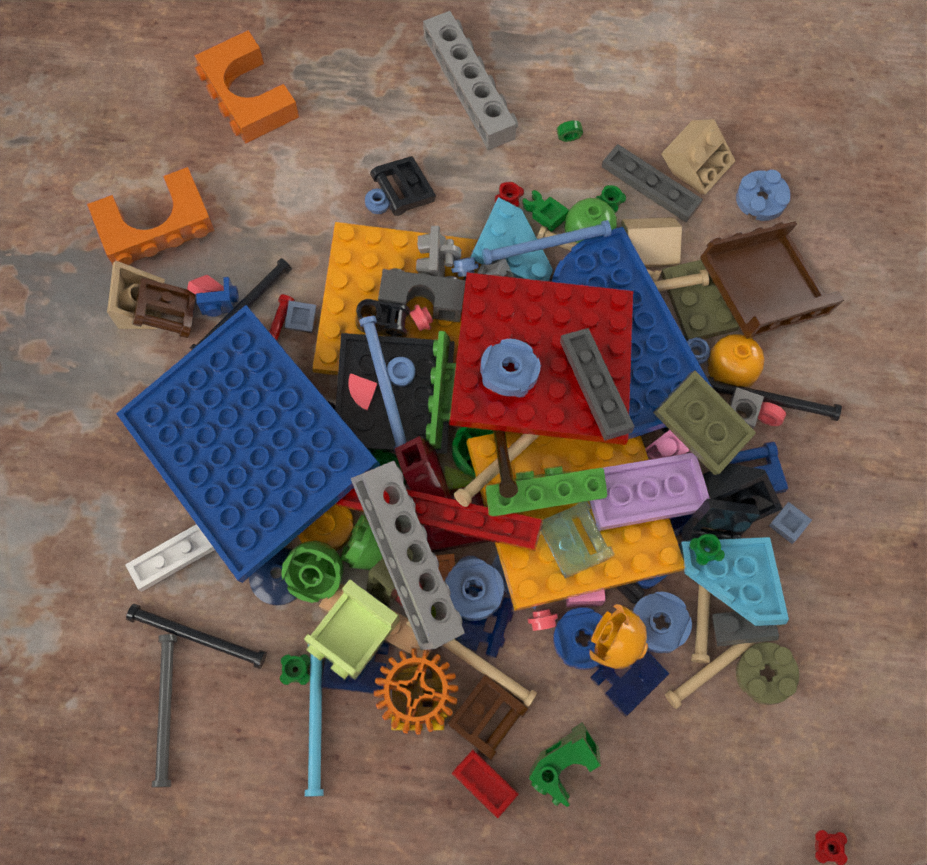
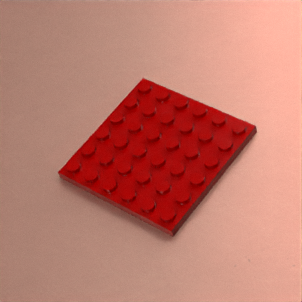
M467 272L449 425L626 445L629 434L604 440L563 350L560 339L561 335L589 328L629 414L633 291ZM516 339L527 343L533 349L534 355L540 360V373L536 384L525 396L500 395L483 385V378L480 372L483 353L490 345L493 347L496 344H500L501 340ZM509 363L508 366H502L508 372L517 371L513 363Z

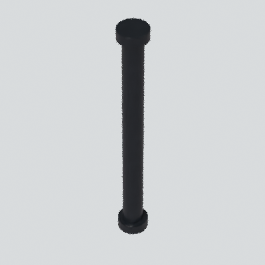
M280 258L276 262L277 266L196 345L192 344L189 347L190 350H193L245 305L250 308L284 273L288 274L292 270L291 266L284 259Z
M707 377L712 388L719 393L732 395L736 388H740L764 396L763 402L828 416L833 421H838L841 415L842 406L839 404L830 406L748 387L735 386L716 381L714 377Z
M132 604L126 615L127 621L132 623L139 621L253 663V667L257 669L262 668L266 659L267 652L263 650L256 652L144 611L137 604Z

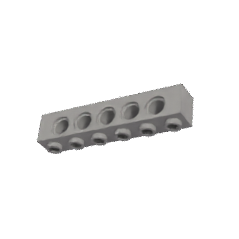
M451 11L424 20V39L487 150L515 140L516 128H518L517 118L514 113H510L507 109V103L503 94L497 92L493 77L487 75L483 60L480 56H476L472 41L463 34L460 21L458 19L455 20Z
M395 461L351 478L420 649H436L464 634L462 618L451 601L449 586L442 579L438 569V559L431 552L427 542L426 530L417 518L415 503L406 491L403 483V474L396 466ZM384 491H386L389 494V504L384 500ZM396 519L401 524V532L395 527ZM408 548H410L413 553L412 561H410L407 556ZM420 576L423 578L425 583L423 590L419 585ZM432 605L436 609L435 618H433L431 615Z

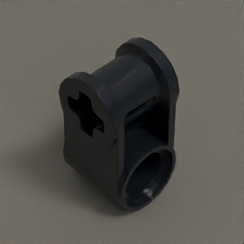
M372 299L362 300L357 305L355 324L361 332L365 333L364 327L360 326L359 320L364 318L362 315L371 314L376 316L377 323H375L378 335L406 337V317L410 314L408 306L401 303H388Z

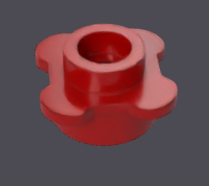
M514 182L501 183L499 194L495 196V202L499 197L519 207V199L524 195V190Z
M825 830L817 831L815 834L816 860L823 864L827 861L835 862L837 865L846 864L848 860L845 854L846 835L842 832L828 834ZM830 844L834 846L833 851H830L828 848Z

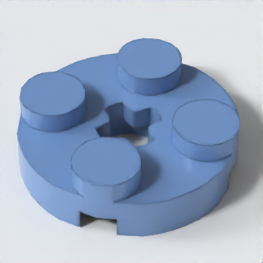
M754 171L742 178L737 190L736 201L741 211L746 215L750 213L753 216H757L756 220L769 221L779 217L789 204L790 189L778 171ZM759 192L768 194L767 199H764L763 196L758 197Z
M516 339L501 340L500 344H496L493 347L490 345L485 350L481 359L480 372L483 378V385L486 388L504 396L523 397L536 384L541 365L539 358H536L533 349L527 343ZM509 363H513L517 371L508 372L502 366H508Z
M467 559L457 563L449 572L445 582L449 586L450 598L454 608L459 612L461 618L478 621L488 618L499 609L504 595V583L498 570L486 564L483 560ZM475 582L477 587H482L483 591L478 592V597L466 594L465 589L469 588V583Z
M655 592L654 594H649L641 598L632 610L641 618L646 626L647 650L651 652L671 653L683 645L690 635L692 629L691 616L689 617L684 602L671 593ZM665 616V622L669 624L668 628L657 629L656 624L653 622V617Z

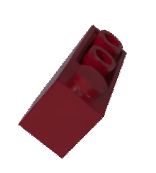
M419 436L394 448L402 473L412 491L452 499L436 450L428 441ZM430 527L434 535L441 531H444Z

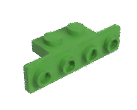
M439 331L438 339H435L433 343V354L437 359L436 367H432L431 383L434 384V394L429 396L428 409L429 412H432L431 423H428L426 427V439L430 441V445L434 449H441L443 421L450 422L456 363H448L450 338L445 331Z
M562 466L544 468L545 474L534 475V471L515 473L516 478L513 480L517 483L518 493L514 497L505 498L501 496L499 484L486 486L489 515L499 516L606 498L607 488L604 469L594 468L571 472L563 471Z

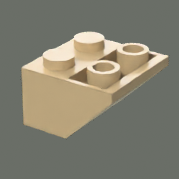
M714 119L692 120L661 153L672 174L700 194H706L735 162Z

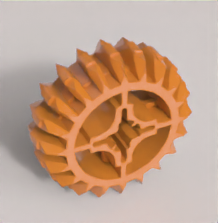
M412 648V658L409 659L406 658L404 651H400L401 662L397 663L393 657H390L388 661L393 668L391 670L384 666L380 668L381 673L387 677L386 679L376 678L375 680L377 685L384 687L374 691L375 697L384 698V700L376 704L378 710L388 708L382 715L384 721L389 720L392 716L395 717L391 724L393 729L398 728L400 723L403 722L404 734L409 733L410 725H415L416 735H421V725L426 724L429 732H433L434 729L431 721L435 719L440 726H443L444 720L440 714L442 712L447 716L453 714V711L446 704H457V698L449 696V693L458 692V686L448 685L449 682L456 679L455 673L444 674L449 669L450 664L445 662L439 667L437 665L441 659L439 654H436L432 661L428 660L429 650H424L422 658H417V649ZM411 667H418L412 679L408 681H395V678L402 671ZM427 669L439 678L443 689L442 693L435 691V689L425 684ZM420 677L421 690L426 693L422 697L419 695V698L414 700L412 706V694L407 689L411 686L414 688L413 685L418 684ZM391 690L397 691L407 698L405 714L398 711L392 704ZM422 702H439L437 707L430 713L415 717V713Z

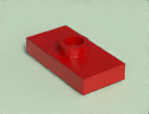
M474 750L451 773L497 819L519 795Z

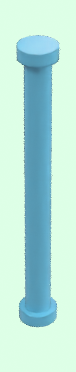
M310 654L308 789L305 790V797L324 796V789H321L323 659L320 661L312 654Z

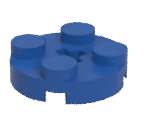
M585 607L572 609L566 612L556 625L553 633V644L557 655L566 666L588 670L601 665L592 660L589 655L590 650L595 652V643L590 640L587 642V646L583 647L581 643H577L575 640L579 636V631H584L585 635H591L592 637L597 624L602 618L593 609Z

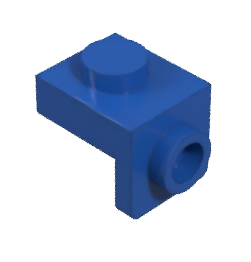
M223 277L224 291L196 293L197 305L202 315L216 317L222 313H229L235 307L234 302H239L238 288L232 285L229 277Z

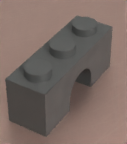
M397 268L383 269L378 301L401 303L407 306L411 299L424 297L433 305L432 319L460 322L466 281L459 280L453 276L437 277L425 272L416 274L404 272Z

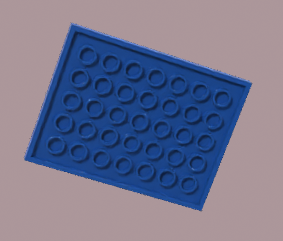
M247 305L116 413L237 581L241 583L354 488L351 478L380 466V463Z

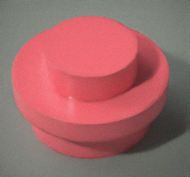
M419 305L414 306L416 309L412 310L410 314L420 332L424 329L430 330L429 323L433 322V319L427 308L420 309Z
M550 608L533 611V617L528 618V624H532L533 631L556 627L555 619L558 616L557 613H551Z

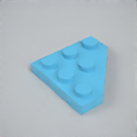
M498 197L470 257H474L475 261L480 264H485L482 249L494 250L536 240L537 238L522 209ZM543 249L505 258L514 278L549 281L553 271Z
M770 537L719 540L721 550L725 553L724 559L722 561H710L704 566L696 562L697 556L695 551L689 546L691 541L681 542L680 551L684 560V573L755 626L787 624L789 617Z

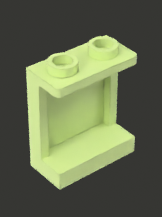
M349 579L342 588L344 592L314 632L311 635L307 634L304 640L309 645L306 650L320 661L323 657L333 663L331 669L343 679H346L349 675L356 680L400 620L398 614Z

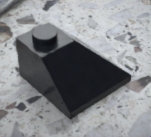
M729 463L720 474L714 475L711 471L702 474L711 499L757 505L760 516L755 521L783 509L770 479L763 469Z

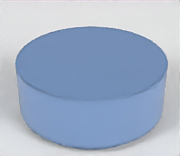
M396 357L387 366L390 382L396 386H406L415 377V366L406 357Z

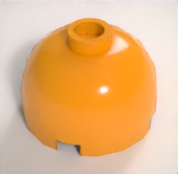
M742 334L727 335L721 338L711 349L708 358V373L716 381L735 386L750 387L754 385L762 374L765 358L763 350L752 338L746 339L745 335Z
M616 604L613 607L617 610L613 613L607 611L597 624L591 642L596 644L595 652L590 650L589 655L592 660L601 665L614 669H624L634 664L637 660L642 659L648 649V644L646 643L647 631L643 621L636 613L622 605Z

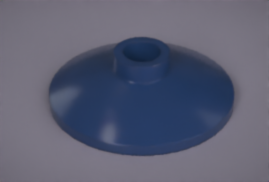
M283 548L249 577L253 593L262 602L279 606L291 603L297 599L288 591V584L285 582V578L282 579V575L279 578L272 577L274 570H282L283 563L292 551L291 549Z

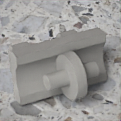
M439 225L431 226L430 234L418 236L417 245L420 253H430L429 258L417 259V272L445 277V266L452 267L453 261L460 259L461 249L454 245V240H446L445 236L440 234Z

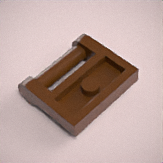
M141 278L132 325L141 327L143 324L179 333L180 337L188 338L192 326L196 294L184 288ZM145 309L181 317L182 321L180 323L145 314Z
M484 675L447 726L492 761L497 754L496 748L519 717L523 718L528 708ZM505 703L510 710L487 741L484 742L478 736L500 706Z

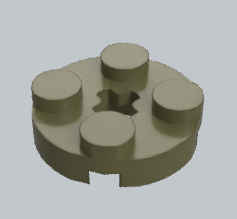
M762 642L750 647L739 658L736 665V679L741 690L753 698V701L763 705H774L785 701L796 692L799 683V668L792 652L788 648L781 647L775 643ZM765 665L774 670L775 676L771 678V682H767L766 677L760 675V671L765 669Z

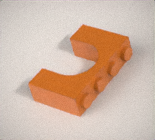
M249 30L194 55L198 65L195 67V71L201 82H207L206 88L213 100L217 98L219 101L217 105L223 117L230 118L229 124L235 136L240 135L245 144L299 118L296 101L284 84L259 96L249 98L237 96L229 91L232 82L237 77L264 64L260 47Z
M188 167L163 176L173 200V209L169 218L163 224L153 229L140 230L127 225L113 195L87 204L106 255L112 265L115 261L130 265L134 261L144 257H152L160 251L171 247H178L184 242L195 238H202L208 233L215 231Z

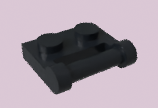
M413 156L379 165L370 172L374 182H378L391 204L390 209L394 216H400L407 210L435 201L436 194ZM392 175L405 198L399 199L387 176Z
M707 498L684 525L682 538L684 541H691L694 538L698 539L702 535L712 534L719 540L741 539V535L760 516L757 505ZM702 527L711 528V529H721V530H726V531H717V530L702 529Z

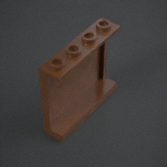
M796 221L786 224L780 222L765 229L759 227L745 234L739 232L729 238H715L707 244V249L700 256L702 263L746 339L829 315L844 301L839 291L825 294L791 239L789 233L797 225Z

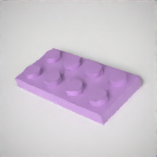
M693 453L604 467L607 497L590 500L597 529L600 531L694 514L707 498L710 499L698 459Z

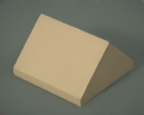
M674 217L622 219V227L625 229L645 267L680 265L682 226Z
M118 261L113 262L107 313L118 329H158L143 324L141 327L132 325L141 278L164 283L165 279ZM145 309V314L161 318V312Z

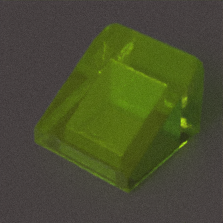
M443 467L449 489L466 487L475 479V477L451 467Z

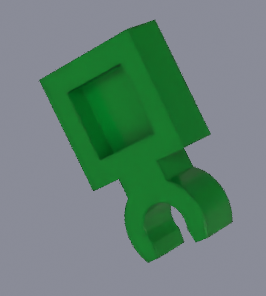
M536 190L532 191V199L534 201H528L526 198L522 199L523 208L528 212H532V219L547 227L551 232L565 221L569 212L568 208L552 197L544 201L541 193Z

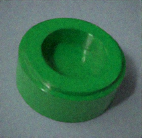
M572 120L560 124L557 127L558 139L563 142L579 139L583 135L581 122Z

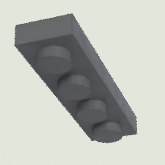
M619 144L615 146L602 162V168L685 222L691 218L703 201L702 198Z
M589 328L561 335L560 343L604 440L632 433L634 424Z

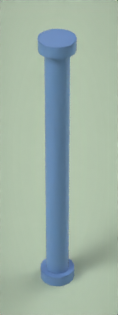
M605 220L601 221L600 225L494 250L482 249V256L485 265H490L495 260L601 235L609 237L611 236V226L609 221Z
M368 316L360 319L359 323L365 330L396 445L393 448L407 443L375 327V323H377L376 316Z

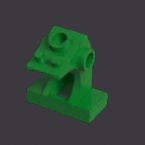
M583 722L572 728V733L540 752L530 769L529 780L532 781L531 785L543 795L550 794L553 797L552 803L556 806L560 803L566 807L570 806L568 801L570 795L559 778L560 773L567 766L581 764L586 766L589 772L601 766L599 747Z

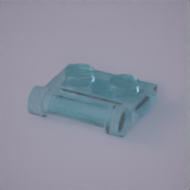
M587 501L580 502L572 508L542 520L541 532L565 579L602 563L615 555L611 546L607 547L589 512L591 507ZM579 517L597 553L589 554L572 519Z

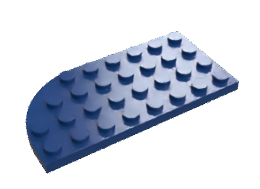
M623 227L613 229L609 237L601 235L584 239L573 246L571 252L563 260H560L554 272L552 282L633 291L629 416L634 424V430L632 433H629L628 440L667 427L653 412L690 372L695 370L710 386L711 384Z

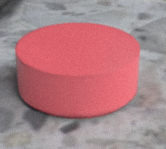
M762 402L758 419L770 426L782 425L786 412L778 405Z

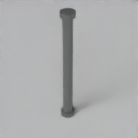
M172 634L159 635L158 640L161 643L156 770L155 780L152 781L151 788L171 787V780H168L173 653L174 643L177 642V635Z

